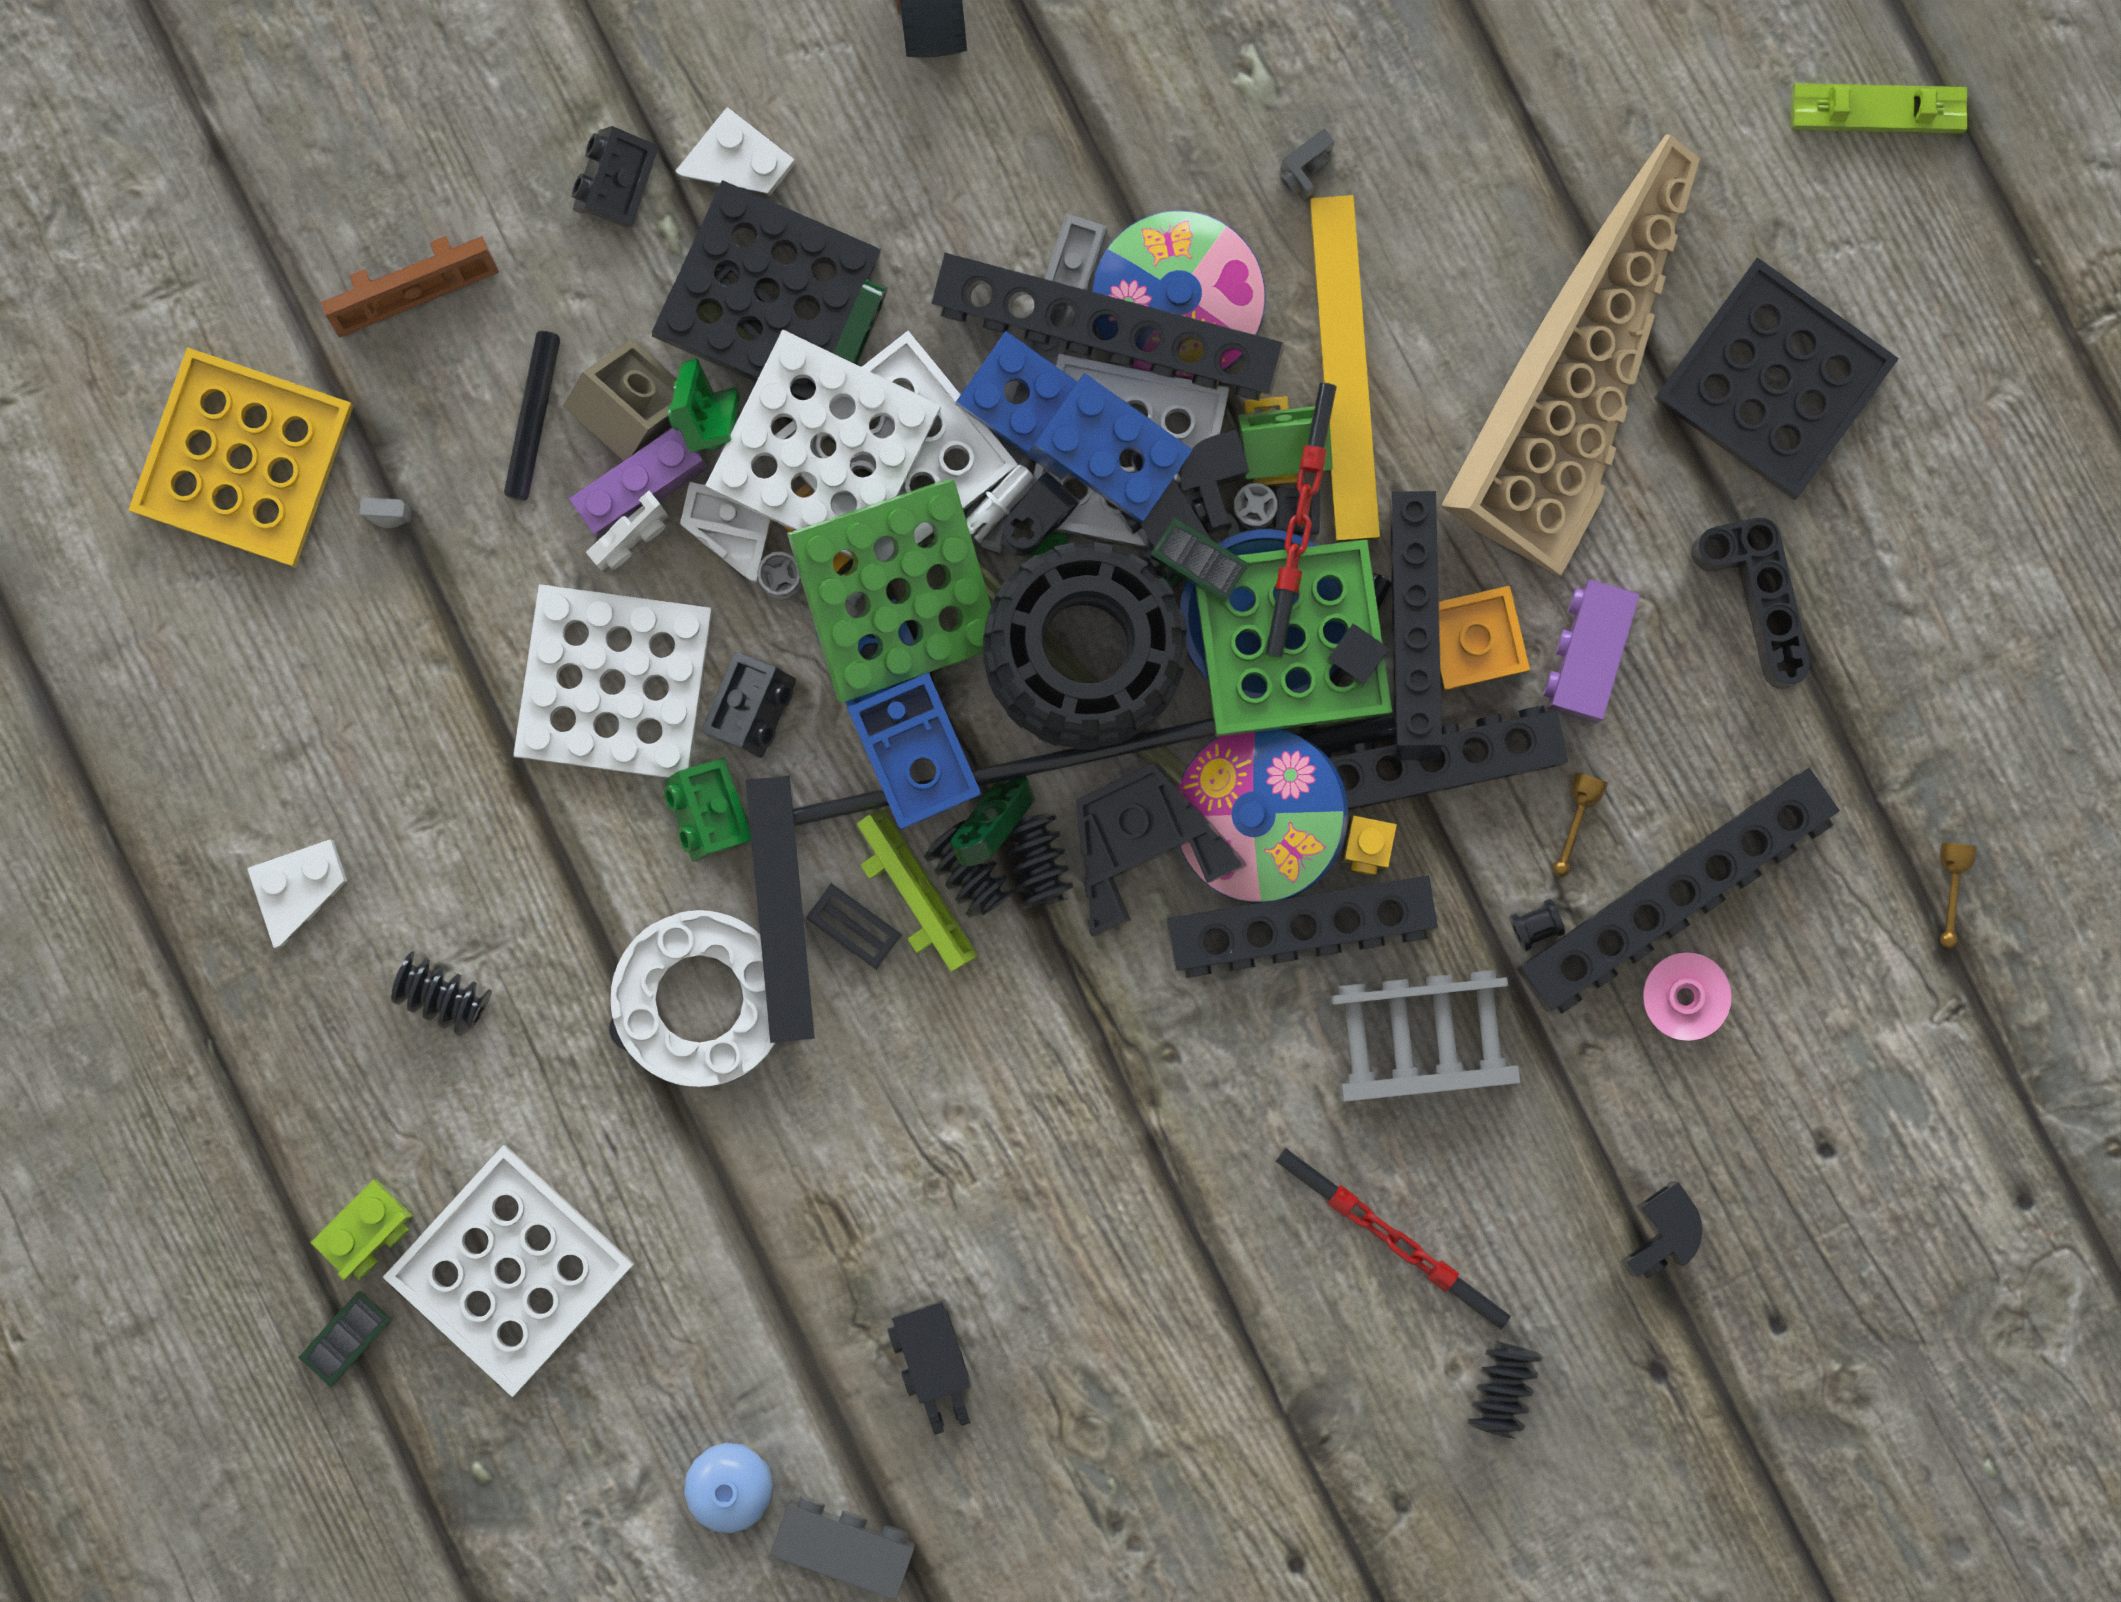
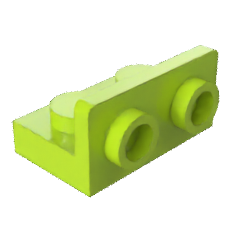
M373 1179L310 1243L339 1271L337 1275L343 1281L349 1280L353 1276L360 1280L378 1263L374 1255L385 1244L392 1248L409 1232L410 1229L405 1224L413 1215L377 1179Z

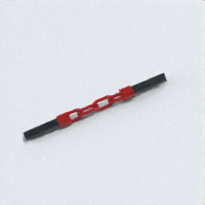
M1330 383L1319 384L1308 444L1303 447L1297 479V490L1300 496L1296 515L1290 519L1287 528L1285 550L1288 556L1285 567H1280L1278 570L1275 588L1278 592L1265 655L1274 658L1283 657L1294 597L1298 595L1303 572L1298 570L1300 555L1308 547L1312 522L1308 515L1312 495L1316 494L1319 490L1327 455V450L1324 448L1337 386ZM1306 472L1315 473L1313 487L1310 484L1303 485ZM1296 523L1300 527L1305 525L1301 547L1296 543L1291 545Z
M1286 1147L1277 1157L1276 1162L1328 1200L1326 1204L1387 1243L1394 1253L1428 1274L1427 1279L1444 1292L1450 1291L1500 1330L1506 1325L1511 1315L1458 1277L1460 1273L1442 1260L1436 1261L1407 1235L1393 1229L1379 1217L1375 1216L1367 1205L1358 1200L1357 1196L1341 1184L1339 1186L1335 1185ZM1355 1205L1366 1213L1362 1216V1219L1351 1212ZM1374 1222L1381 1228H1383L1385 1231H1387L1388 1235L1386 1236L1384 1233H1382L1380 1230L1374 1227ZM1399 1239L1416 1250L1412 1253L1411 1257L1395 1245L1399 1242ZM1422 1261H1427L1429 1264L1433 1266V1268L1430 1269L1428 1266L1422 1263Z

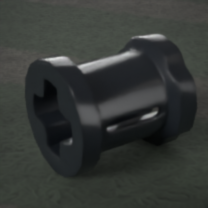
M1551 899L1545 900L1542 907L1519 916L1515 913L1509 916L1513 931L1524 951L1532 949V944L1554 934L1560 937L1565 935L1566 932L1561 916Z

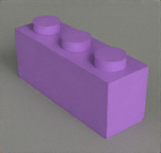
M672 428L569 499L592 533L599 540L621 517L625 516L628 518L643 506L639 499L645 493L650 491L659 502L705 471L707 467L697 451L690 453L680 430L675 431Z
M1591 579L1583 585L1582 589H1574L1568 608V613L1574 614L1570 631L1562 630L1556 648V654L1562 656L1558 672L1550 671L1543 696L1550 698L1547 709L1557 710L1559 713L1596 724L1603 720L1640 594Z

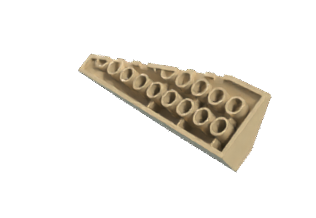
M1671 134L1665 135L1565 283L1521 357L1441 507L1471 529L1555 575L1562 576L1602 500L1605 486L1601 485L1606 465H1612L1616 447H1613L1612 444L1618 424L1625 421L1629 407L1625 405L1629 385L1636 382L1655 317L1651 313L1655 295L1662 292L1666 276L1662 275L1668 252L1674 251L1678 237L1675 234L1679 213L1685 212L1700 161L1698 156Z

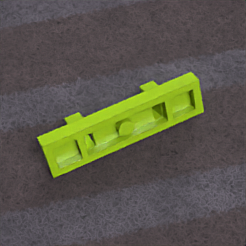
M1794 83L1791 87V130L1963 134L1967 130V87ZM1914 99H1921L1919 111L1916 117H1914Z
M886 809L872 813L859 821L857 826L875 852L872 857L861 864L862 869L869 879L887 871L923 927L908 938L916 953L934 944L951 972L979 956Z

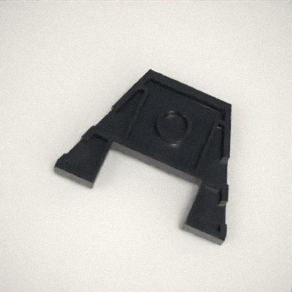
M1151 763L1076 799L1081 854L1085 858L1087 881L1084 882L1086 898L1089 899L1091 920H1088V926L1091 936H1098L1131 920L1114 882V877L1186 843H1190L1207 883L1214 882L1246 867L1243 858L1158 763Z

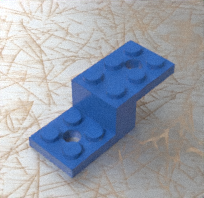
M1007 331L1004 332L955 402L956 406L1062 480L1070 473L1139 523L1145 520L1192 452L1190 447L1086 373L1076 381ZM1012 381L1022 383L1028 392L1027 400L1022 404L1010 403L1004 395V387L1007 383ZM1134 450L1141 456L1142 468L1139 472L1128 473L1121 468L1119 456L1122 451Z
M893 599L891 600V602L896 603L897 600ZM906 621L903 622L898 631L899 639L903 644H910L914 639ZM867 634L860 639L858 643L860 655L867 646L878 645V641L873 634ZM929 672L845 702L900 831L982 795ZM921 759L931 761L936 767L935 778L927 784L916 783L910 775L912 765Z

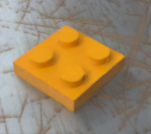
M1510 586L1439 602L1440 678L1443 691L1530 671Z

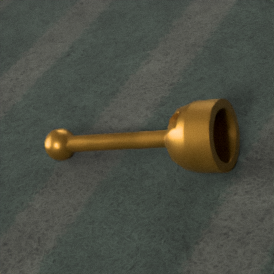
M1578 772L1574 773L1570 792L1578 806L1560 860L1556 861L1553 865V872L1556 876L1565 877L1569 874L1570 865L1568 861L1587 807L1594 806L1601 801L1608 782Z
M1941 842L1940 862L1951 873L1946 929L1940 937V943L1945 948H1953L1958 942L1954 929L1960 875L1973 867L1977 849L1975 845Z

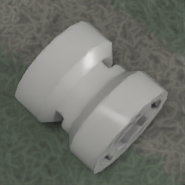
M772 552L759 563L757 570L758 581L765 593L771 598L780 601L789 600L802 589L803 585L795 558L790 554Z

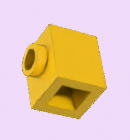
M1352 816L1349 819L1341 862L1351 864L1350 871L1376 876L1377 869H1387L1389 867L1397 824Z

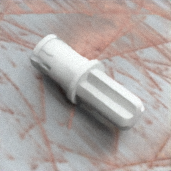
M1017 465L991 493L987 490L985 492L987 497L966 518L970 534L979 543L983 541L982 539L1005 515L1011 513L1010 510L1036 482L1035 476L1025 466Z

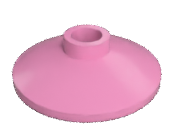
M1678 953L1664 958L1650 971L1643 988V1004L1649 1020L1660 1032L1677 1040H1698L1712 1034L1724 1023L1731 1007V987L1725 973L1714 961L1696 953ZM1683 988L1689 990L1692 994V1000L1686 1006L1680 1004L1677 1000V993Z

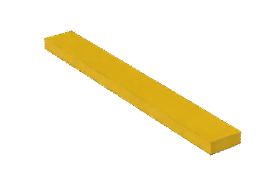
M1354 195L1310 198L1323 383L1337 386L1330 419L1333 470H1330L1335 543L1379 540L1380 531Z

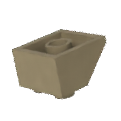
M630 339L582 372L563 407L606 444L611 451L625 461L660 437L671 425L668 416V406L672 404L674 382L677 381V378L633 339Z

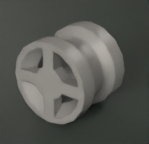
M1251 483L1244 486L1238 491L1233 503L1234 518L1242 528L1249 531L1266 528L1273 521L1277 511V499L1274 492L1269 487L1260 483Z

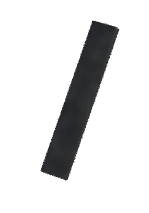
M790 776L746 780L770 1043L815 1039Z

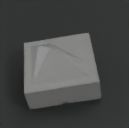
M363 498V500L360 499L359 515L379 527L394 528L404 523L411 524L412 508L403 500Z

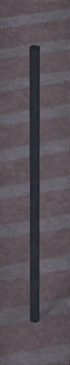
M1213 718L1136 734L1134 737L1116 745L1112 744L1086 750L1071 748L971 771L977 785L983 786L1214 736ZM934 778L919 781L916 783L927 784L930 783ZM877 790L794 808V825L798 826L889 806L883 790Z

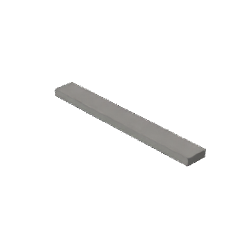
M1066 213L1044 279L1087 290L1107 226ZM1071 306L1059 308L1054 316L1055 325L1059 329H1068L1076 321V311ZM1051 338L1049 345L1024 339L1023 342L1055 366L1057 365L1058 355H1066L1067 342ZM1017 381L1010 382L1005 398L1012 404L1024 403L1028 397L1026 387ZM993 433L1016 463L1028 469L1031 458L996 433ZM998 484L995 485L992 489H990L989 492L991 493L998 486ZM986 494L969 506L966 518L987 497ZM1015 504L1014 507L1010 510V512H1012V511L1015 509L1016 504ZM1005 515L982 539L981 543L971 535L974 547L1000 555L1003 547V525L1008 515Z

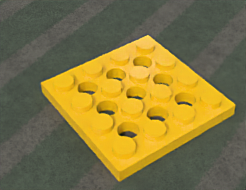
M187 347L128 511L296 568L354 405L351 402ZM213 392H221L226 397V406L218 414H208L204 408L205 399ZM253 406H263L267 411L266 422L258 428H249L245 423L246 412ZM297 419L306 421L308 425L306 437L299 442L289 441L286 437L288 424ZM198 433H208L212 441L210 449L203 455H194L190 450V441ZM241 446L249 447L253 455L251 463L243 469L233 468L230 462L232 452ZM281 460L290 461L294 469L292 477L284 483L274 482L271 476L274 464ZM185 473L194 474L197 480L194 492L188 496H179L175 490L177 478ZM225 487L235 488L238 494L235 506L228 510L219 509L216 505L217 493ZM265 501H274L279 508L278 517L272 523H260L257 519L258 507Z

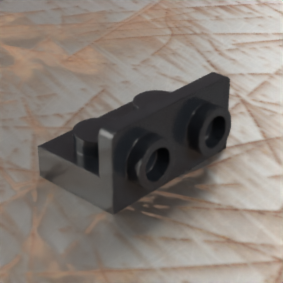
M614 126L600 129L598 134L594 133L585 151V157L589 158L585 172L577 177L572 189V198H575L572 210L580 214L589 212L625 228L632 227L659 145Z
M735 652L700 732L762 758L767 747L771 745L775 738L776 726L784 708L791 701L796 678L777 667Z

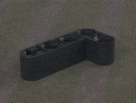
M1753 518L1715 526L1706 530L1694 541L1691 549L1692 558L1700 569L1706 571L1739 567L1765 680L1771 686L1778 689H1787L1801 682L1809 672L1810 661L1781 534L1777 525L1766 518ZM1750 530H1758L1764 534L1767 541L1765 550H1756L1749 545L1747 534ZM1707 539L1718 540L1723 545L1724 556L1722 559H1713L1706 554L1704 544ZM1760 572H1767L1775 578L1776 589L1774 593H1767L1759 588L1757 576ZM1776 614L1784 619L1786 624L1784 635L1777 636L1769 631L1767 627L1768 615ZM1787 641L1790 642L1791 646L1782 650V647L1776 651L1772 650V646H1779ZM1782 661L1788 664L1793 663L1795 670L1789 674L1786 671L1779 672L1777 664Z

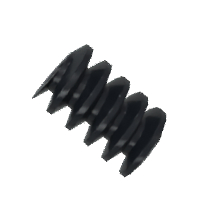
M1039 814L1022 818L1005 839L1007 842L1019 843L1018 846L1009 851L1008 855L1009 858L1023 860L1012 871L1013 875L1027 877L1025 881L1016 887L1017 892L1031 894V897L1021 903V908L1024 910L1067 900L1068 898H1063V894L1074 887L1072 882L1059 881V877L1069 870V866L1055 864L1054 861L1065 853V849L1051 847L1050 845L1051 842L1061 836L1060 831L1047 830L1046 828L1048 824L1057 819L1056 814Z
M963 820L938 837L930 845L924 858L927 862L941 859L934 870L935 873L939 876L951 872L945 886L948 890L962 887L955 900L958 904L972 901L966 912V915L971 918L978 915L984 916L1017 890L1013 888L1002 892L1001 887L1006 881L1007 876L1005 874L993 878L990 876L997 865L995 860L974 866H963L958 863L951 845V839L965 822Z
M411 951L404 959L394 979L391 994L392 1003L400 1005L408 998V1011L415 1013L423 1007V1018L431 1021L439 1014V1026L445 1029L455 1021L454 1033L458 1036H463L476 1025L492 995V990L488 989L479 998L475 996L477 982L472 981L463 990L460 988L462 975L457 973L447 982L444 980L446 967L441 965L433 974L428 973L430 959L425 958L416 967L413 965L415 952Z
M1496 1341L1500 1344V1348L1487 1349L1485 1355L1496 1362L1495 1366L1481 1367V1372L1491 1379V1383L1477 1384L1476 1389L1487 1396V1398L1483 1401H1473L1471 1405L1482 1413V1417L1468 1419L1467 1424L1491 1434L1516 1439L1510 1435V1432L1523 1431L1525 1425L1515 1418L1514 1415L1529 1412V1407L1521 1402L1519 1397L1533 1396L1534 1390L1523 1381L1538 1378V1372L1528 1366V1363L1542 1361L1543 1356L1536 1351Z

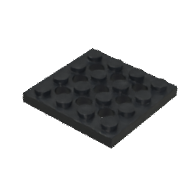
M722 180L653 327L652 337L757 382L782 330L833 353L861 287L866 279H870L880 257L881 249ZM740 228H748L756 234L757 240L749 247H740L734 243L732 239L733 233ZM786 245L796 252L797 257L792 263L782 265L773 259V250L778 246ZM819 263H828L836 270V276L831 281L821 282L814 278L811 270ZM722 266H732L738 271L740 277L732 285H723L714 276L716 270ZM763 283L773 284L778 289L779 296L773 302H762L755 296L754 291L756 287ZM804 300L814 302L819 308V314L811 320L799 318L794 311L795 306L799 302ZM710 303L718 306L722 312L721 318L714 323L701 321L697 316V311L702 305ZM745 321H753L761 327L762 334L755 340L747 341L738 335V326ZM800 378L793 382L790 392L798 400H808L815 394L816 386L810 379Z
M1757 257L1654 399L1796 500L1899 358ZM1760 308L1771 309L1777 316L1776 327L1771 330L1760 328L1755 322L1756 310ZM1803 333L1809 336L1813 344L1810 354L1799 355L1792 350L1790 339L1793 334ZM1736 342L1747 344L1752 351L1751 362L1747 364L1734 362L1729 354L1730 346ZM1832 358L1844 361L1848 368L1846 379L1837 381L1830 378L1826 373V362ZM1776 367L1786 373L1788 381L1784 389L1775 390L1767 385L1765 381L1767 369ZM1719 377L1726 383L1727 394L1724 398L1713 399L1706 394L1704 383L1707 378ZM1814 393L1821 398L1823 409L1820 414L1809 415L1803 411L1800 405L1803 394ZM1753 402L1761 408L1762 420L1760 423L1751 425L1742 420L1740 407L1743 403ZM1782 427L1792 429L1798 438L1796 448L1792 450L1780 448L1775 440L1777 429Z

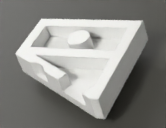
M727 107L675 172L683 180L690 181V179L705 181L714 183L717 187L724 180L751 193L769 197L796 163L791 156Z
M689 482L680 525L749 581L758 583L757 570L759 563L764 558L772 520L706 489L703 484Z
M650 491L639 499L643 505L628 518L625 516L621 517L586 552L601 571H604L607 567H610L611 570L618 568L631 557L630 548L641 539L645 542L651 541L665 529L666 525L663 521L669 516Z
M331 839L247 868L274 948L283 947L293 933L305 921H309L321 909V905L329 897H333L347 883L334 840Z

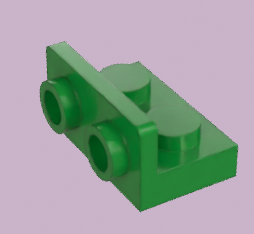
M725 757L677 771L665 779V801L669 809L675 812L680 827L678 830L680 844L683 850L689 853L692 862L701 860L710 854L747 844L751 841V831Z

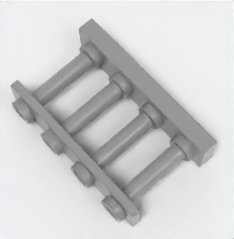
M1496 970L1471 972L1470 981L1453 983L1452 975L1426 977L1427 986L1409 988L1408 979L1382 982L1383 990L1366 992L1365 984L1339 986V995L1329 997L1330 1005L1345 1004L1352 1074H1348L1349 1083L1339 1084L1341 1102L1520 1083L1518 1065L1507 1066L1506 1058H1501L1493 989L1507 987L1508 977L1497 978ZM1476 990L1484 1060H1479L1480 1069L1463 1071L1462 1062L1458 1063L1450 993ZM1432 995L1440 1065H1436L1437 1074L1419 1076V1069L1414 1067L1406 997ZM1388 999L1396 1069L1392 1070L1393 1078L1375 1080V1072H1370L1362 1002Z

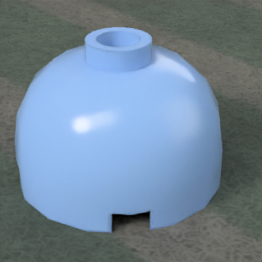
M723 1443L708 1448L694 1460L686 1474L684 1495L688 1509L698 1523L714 1532L731 1534L750 1528L762 1518L771 1503L774 1483L769 1466L752 1449L742 1444Z

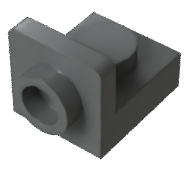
M1325 128L1282 160L1280 170L1283 172L1280 175V179L1285 188L1294 197L1299 194L1305 202L1313 197L1316 189L1304 172L1308 170L1312 175L1331 160L1328 154L1332 152L1335 142Z

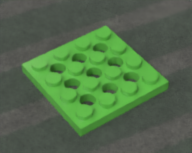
M946 479L787 533L837 701L844 703L983 653V636L991 604L954 479ZM927 522L932 526L934 536L929 545L920 547L914 540V532L919 524ZM888 536L893 542V553L887 560L880 561L874 555V544L880 537ZM848 550L853 557V566L848 573L839 575L833 568V559L839 551ZM940 564L946 572V579L942 586L932 589L927 583L926 575L930 567ZM900 578L905 583L906 593L900 601L892 603L887 598L886 588L891 580ZM860 592L866 601L865 609L860 615L851 617L846 611V600L852 593ZM953 606L958 613L957 623L952 629L943 630L939 624V614L945 607ZM913 620L917 624L918 635L912 643L903 644L899 639V628L903 622ZM873 634L878 641V649L872 657L863 658L859 654L858 643L863 636Z
M1367 540L1310 546L1300 555L1298 570L1302 571L1303 574L1298 591V600L1292 607L1289 627L1298 628L1302 632L1304 643L1300 648L1294 650L1284 647L1282 658L1267 656L1265 651L1276 602L1273 597V590L1276 587L1279 568L1286 565L1288 556L1286 550L1238 555L1239 558L1249 563L1233 591L1245 589L1254 597V606L1246 612L1235 610L1231 606L1229 598L1223 603L1195 585L1216 737L1391 715L1392 707L1385 658L1383 657L1363 687L1354 680L1347 687H1337L1329 678V671L1333 666L1327 662V659L1338 644L1328 642L1323 635V627L1328 622H1340L1346 627L1347 631L1354 623L1382 643ZM1325 578L1334 579L1341 587V596L1333 601L1322 599L1317 592L1318 582ZM1244 632L1255 634L1260 640V650L1253 655L1242 654L1236 647V637ZM1292 670L1305 672L1310 679L1309 689L1302 693L1291 691L1285 682L1287 673ZM1250 675L1261 677L1266 683V693L1262 697L1255 699L1246 696L1241 687L1244 678Z

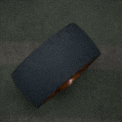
M896 0L898 14H902L907 57H940L967 51L962 0Z

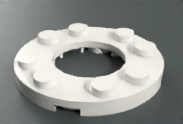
M703 910L686 911L653 923L629 944L614 973L611 986V1012L617 1033L623 1045L642 1067L655 1076L674 1084L688 1087H709L724 1084L745 1075L769 1054L775 1043H770L761 938L755 929L743 921L723 913ZM699 955L716 958L730 967L741 983L744 998L741 1014L731 1030L716 1040L701 1043L683 1040L670 1032L660 1019L656 1004L658 985L668 968L684 958Z

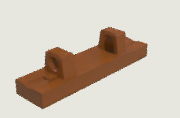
M446 236L430 242L434 256L373 281L369 278L366 269L351 274L350 279L354 289L321 302L325 316L340 338L499 273L494 257L483 236L454 248L449 245Z

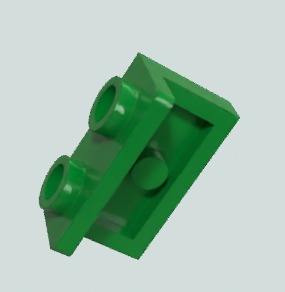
M698 358L681 362L677 381L674 382L672 404L668 406L670 423L675 431L680 430L690 453L702 449H718L731 441V433L735 425L741 396L737 387L714 393Z

